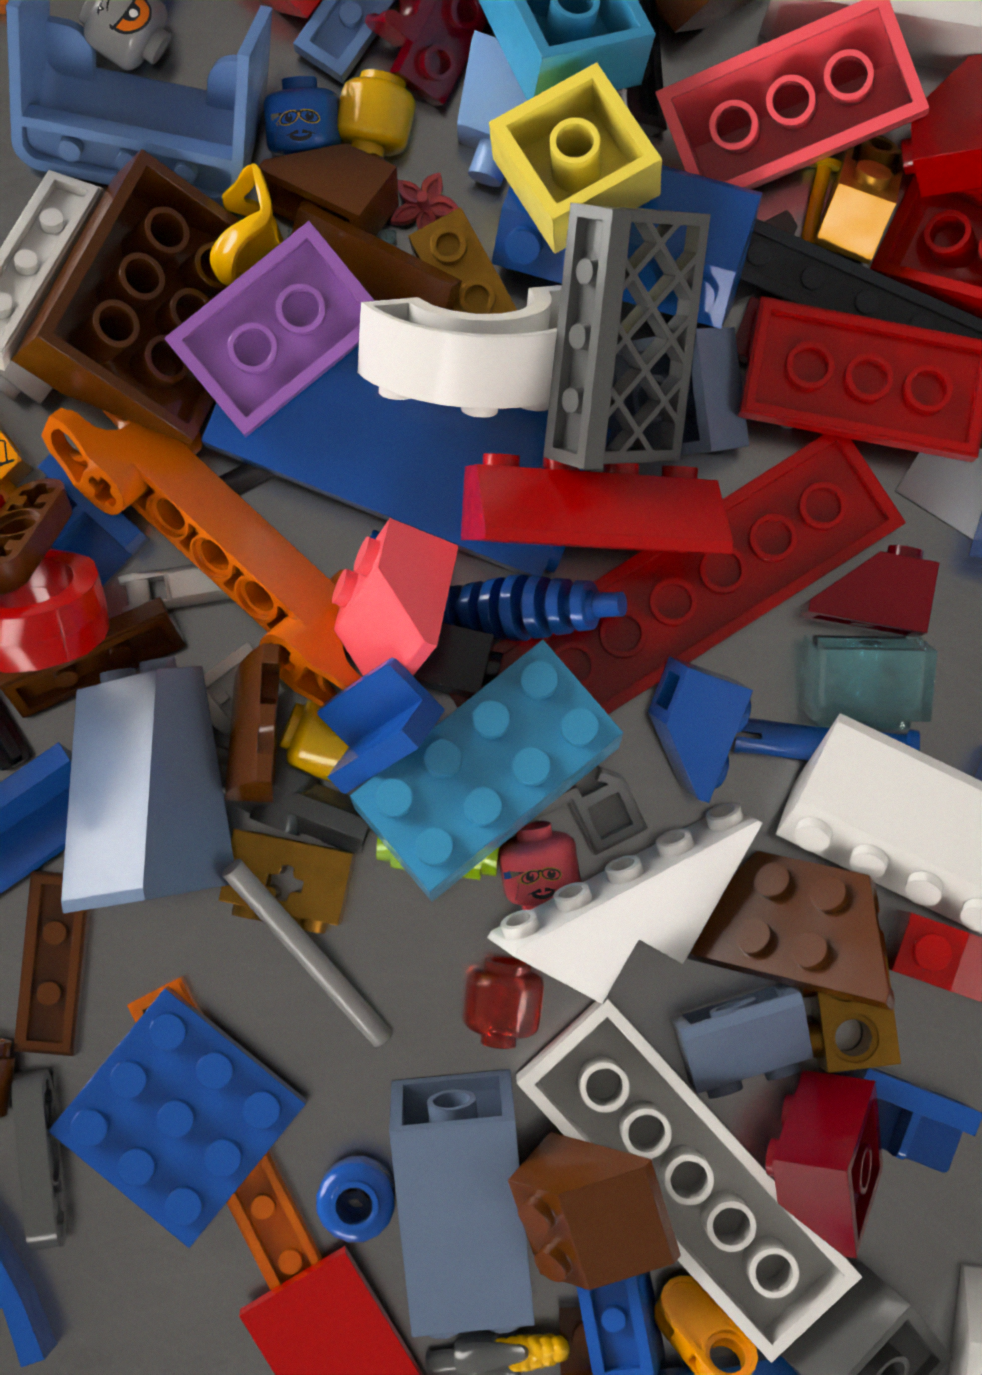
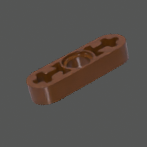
M44 478L26 483L17 488L1 508L0 595L13 592L29 581L71 517L73 511L64 483L61 480Z

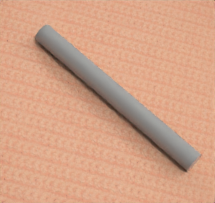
M241 859L230 863L222 872L223 878L375 1048L385 1044L392 1036V1030L245 863Z

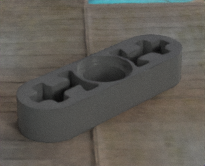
M47 1069L15 1073L12 1081V1107L26 1241L30 1250L63 1247L66 1240L67 1221L59 1140L48 1132L57 1121L52 1078Z

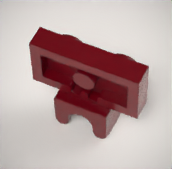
M398 0L400 3L399 13L390 9L380 14H368L365 18V23L369 29L392 46H401V50L389 73L399 76L405 81L406 87L433 106L445 104L468 60L474 31L482 32L488 21L478 0Z

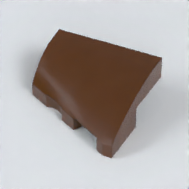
M263 643L241 661L236 670L233 686L224 800L273 803L278 746L276 717L280 679L279 644Z

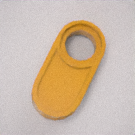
M678 1276L670 1279L663 1287L656 1301L654 1319L659 1330L695 1375H752L758 1361L757 1348L754 1343L692 1276ZM717 1346L731 1349L740 1360V1371L726 1373L718 1369L711 1360L710 1350Z

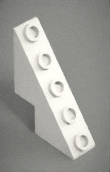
M729 802L717 805L708 810L705 815L706 817L684 829H674L663 833L656 839V844L635 855H626L612 860L606 865L605 871L584 882L570 883L559 888L554 893L552 899L531 910H520L506 916L501 921L499 927L491 930L487 938L512 956L603 1004L638 940L684 964L763 823L743 814L738 803Z

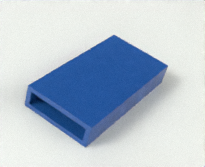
M359 345L246 438L217 403L201 440L205 447L387 521L389 518L407 524L456 544L458 549L518 574H525L528 577L533 575L542 576L544 570L554 573L559 565L566 546L461 540L465 466L483 464V454L495 453L519 455L520 467L543 468L548 410L531 411L521 407L498 409V413L492 417L482 418L463 413L461 407L439 405L415 399L393 400L385 398L379 394V386L374 385L357 373ZM610 428L607 429L606 445L612 431Z

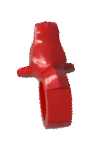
M0 494V510H1V508L3 507V505H4L6 502H5V500H4L3 495ZM49 549L25 585L13 592L0 595V672L39 671L67 663L87 655L104 641L110 627L107 603L95 562L90 557L69 551Z

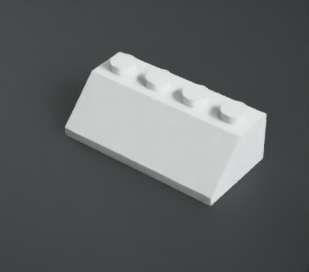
M840 713L794 782L776 835L850 871L867 874L875 883L910 899L916 904L927 907L960 923L972 931L982 934V781Z

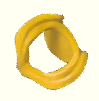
M256 163L244 167L235 183L222 194V202L227 211L247 216L227 228L216 240L210 252L209 259L212 270L218 280L226 286L233 283L284 241L277 221L273 216L271 198L264 175ZM254 185L256 186L259 202L244 198Z

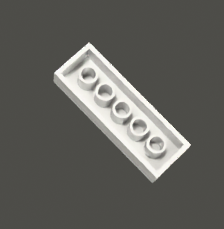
M607 996L603 1004L595 1001L516 1074L519 1087L564 1136L652 1160L681 1253L678 1261L771 1363L862 1278L861 1274L846 1257L778 1204L775 1179L767 1175L766 1169Z

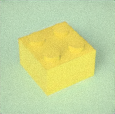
M597 62L489 122L493 160L554 254L566 248L571 202L638 208L658 197L661 193L662 158Z

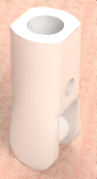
M195 564L131 573L118 577L119 585L126 586L129 606L123 607L124 612L151 601L149 582L161 580L165 581L167 599L162 600L167 609L230 599Z

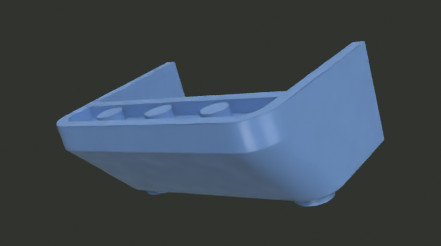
M9 0L6 4L10 123L11 143L15 153L25 164L36 170L45 172L51 170L69 177L109 185L113 177L143 149L220 206L224 207L222 194L235 183L243 168L251 164L263 110V102L267 93L273 8L260 6L237 55L224 56L214 63L208 75L207 90L96 67V51L85 40L84 27L73 20L51 16L50 0Z

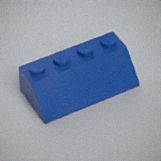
M662 165L660 195L638 208L711 214L697 322L721 329L735 301L763 193ZM510 186L501 210L492 264L562 284L566 248L554 254ZM631 222L628 260L644 243V239L634 222ZM653 223V225L655 226V228H657V227L659 226V224H654V223ZM680 225L665 243L674 261L684 252L687 230L685 225ZM654 256L638 274L647 292L664 275ZM626 287L623 291L622 301L637 305ZM674 290L657 307L659 312L673 316L676 315L678 297Z

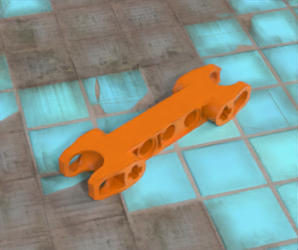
M64 408L58 409L48 417L41 436L49 452L66 472L73 486L97 508L110 515H117L131 505L268 633L261 638L259 645L263 643L279 644L280 679L294 692L308 698L321 707L324 702L338 694L331 687L329 681L341 690H344L361 678L346 660L345 653H347V650L334 631L340 606L332 603V597L343 570H339L331 578H327L196 456L202 447L200 432L197 433L193 442L187 444L102 410L104 414L115 424L118 430H106L96 427L77 412ZM64 433L69 436V438L77 446L79 451L74 449L68 443L67 439L64 436Z

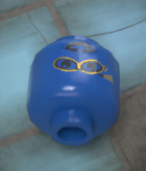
M294 76L281 79L282 90L272 92L265 98L263 112L266 144L272 154L284 156L342 144V138L337 125L338 95L330 89L317 87V77Z
M349 1156L336 1162L324 1174L316 1194V1212L322 1226L333 1237L346 1242H365L378 1236L389 1225L396 1207L395 1182L391 1173L379 1161L366 1156ZM349 1188H357L356 1191L347 1192ZM363 1190L370 1196L369 1199L362 1193ZM358 1199L360 1203H356L352 1200Z

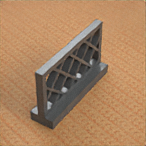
M570 203L544 458L581 469H603V464L680 461L711 214ZM631 222H634L644 239V243L628 260ZM653 223H654V224H659V226H658L657 228H655V226L653 225ZM680 225H685L687 230L684 252L674 261L665 243ZM654 256L664 275L647 292L638 274ZM627 287L637 306L620 323L623 291ZM674 290L678 297L676 315L666 324L657 307ZM647 320L656 338L640 355L630 338ZM620 351L630 368L613 387L616 354ZM666 352L671 360L669 376L659 386L649 370ZM640 383L649 399L632 417L623 401L636 385ZM613 413L622 427V431L605 448L608 420ZM659 413L663 420L660 446L651 447L642 432Z

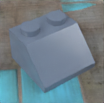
M722 327L721 329L696 328L680 456L749 447L746 418L737 417L742 394V383L734 327ZM656 336L632 340V343L641 355ZM620 351L616 354L613 387L630 368ZM666 352L649 370L659 386L669 376L671 360ZM638 383L624 399L623 403L631 416L634 417L649 397L641 384ZM613 413L608 420V428L612 429L608 440L609 445L622 431V427ZM659 413L642 432L651 447L660 446L663 420Z
M784 983L774 984L669 1017L690 1086L696 1094L707 1091L709 1099L736 1093L743 1089L741 1080L764 1073L767 1081L791 1076L801 1071L799 1062L813 1058L805 1006L801 993Z

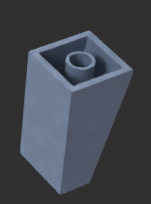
M175 657L152 659L139 663V674H136L135 668L102 672L99 674L101 684L77 690L61 897L63 913L150 900L230 885L223 878L222 872L234 861L203 666L177 667Z
M511 1070L391 1081L389 1135L412 1337L429 1336L434 1339H447L461 1332L490 1330L495 1333H508L522 1326L535 1325L526 1232L518 1216V1209L508 1183V1179L520 1167Z

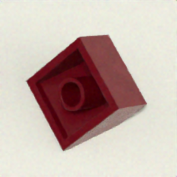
M803 1070L795 1094H787L784 1099L781 1115L782 1132L779 1139L771 1138L766 1153V1173L768 1176H774L777 1202L781 1207L841 1255L857 1259L883 1170L876 1081Z

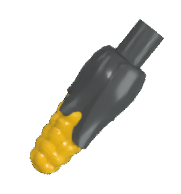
M517 1330L508 1333L471 1332L459 1336L455 1340L453 1349L427 1351L425 1365L428 1375H521L523 1372L554 1366L567 1360L570 1354V1346L563 1336H555L550 1333L544 1335H518Z

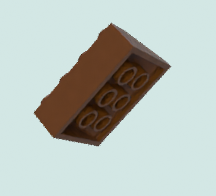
M141 149L113 177L10 360L66 396L190 444L199 432L214 399L164 338L228 287L222 284L215 276L210 265V252L219 236L227 228L241 220L145 150Z

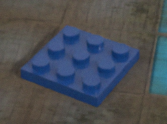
M167 986L48 1132L179 1241L190 1248L306 1105L308 1100Z

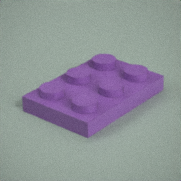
M308 221L164 339L246 438L359 345L361 302L375 300L311 222Z

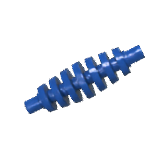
M509 575L507 578L497 577L488 579L485 582L476 581L467 583L464 586H450L442 623L493 634L494 639L527 641L531 637L533 639L550 637L553 633L555 635L570 634L575 629L579 632L593 630L598 625L601 617L624 616L627 611V599L624 592L600 593L596 584L590 580H576L573 582L568 578L556 577L551 580L546 576Z

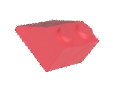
M389 518L376 539L368 536L365 538L357 554L354 571L349 569L343 570L332 597V603L340 606L334 631L362 676L390 658L397 659L414 676L437 647L458 545L392 518Z

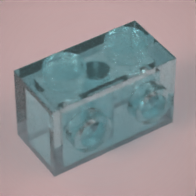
M804 635L799 705L811 720H816L817 725L825 728H831L840 713L856 721H875L876 726L893 730L908 729L911 727V722H931L938 651L922 637Z

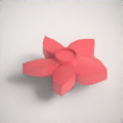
M440 172L428 176L422 182L421 190L410 181L398 180L399 195L406 203L396 209L390 222L391 225L402 226L416 221L419 230L436 221V219L438 220L458 209L459 207L451 198L442 195L443 183Z

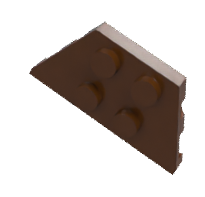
M757 850L731 878L686 958L893 1011L895 1005L894 992L889 986L885 956H887L885 938L878 920L880 908L876 884L867 874Z

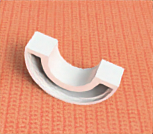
M562 285L528 288L527 307L502 314H474L452 311L434 306L419 297L361 302L357 373L374 385L379 386V394L385 398L393 400L415 399L439 405L461 407L463 413L473 417H492L498 413V409L521 407L531 411H546L549 408Z

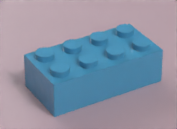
M478 0L527 101L596 62L615 90L641 85L656 33L638 0Z
M541 640L436 725L417 750L373 776L353 792L350 798L354 809L431 902H433L620 747L624 732L547 643Z

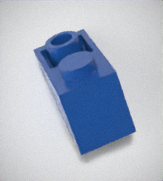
M669 656L648 713L679 785L698 800L709 803L714 789L720 787L727 776L729 769L728 754L736 733L741 732L749 720L751 713L750 698L753 690L729 676Z

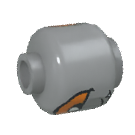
M86 0L79 16L80 23L85 25V40L95 51L125 70L135 69L145 60L155 64L166 50L172 36L171 33L164 29L168 13L165 5L160 0Z

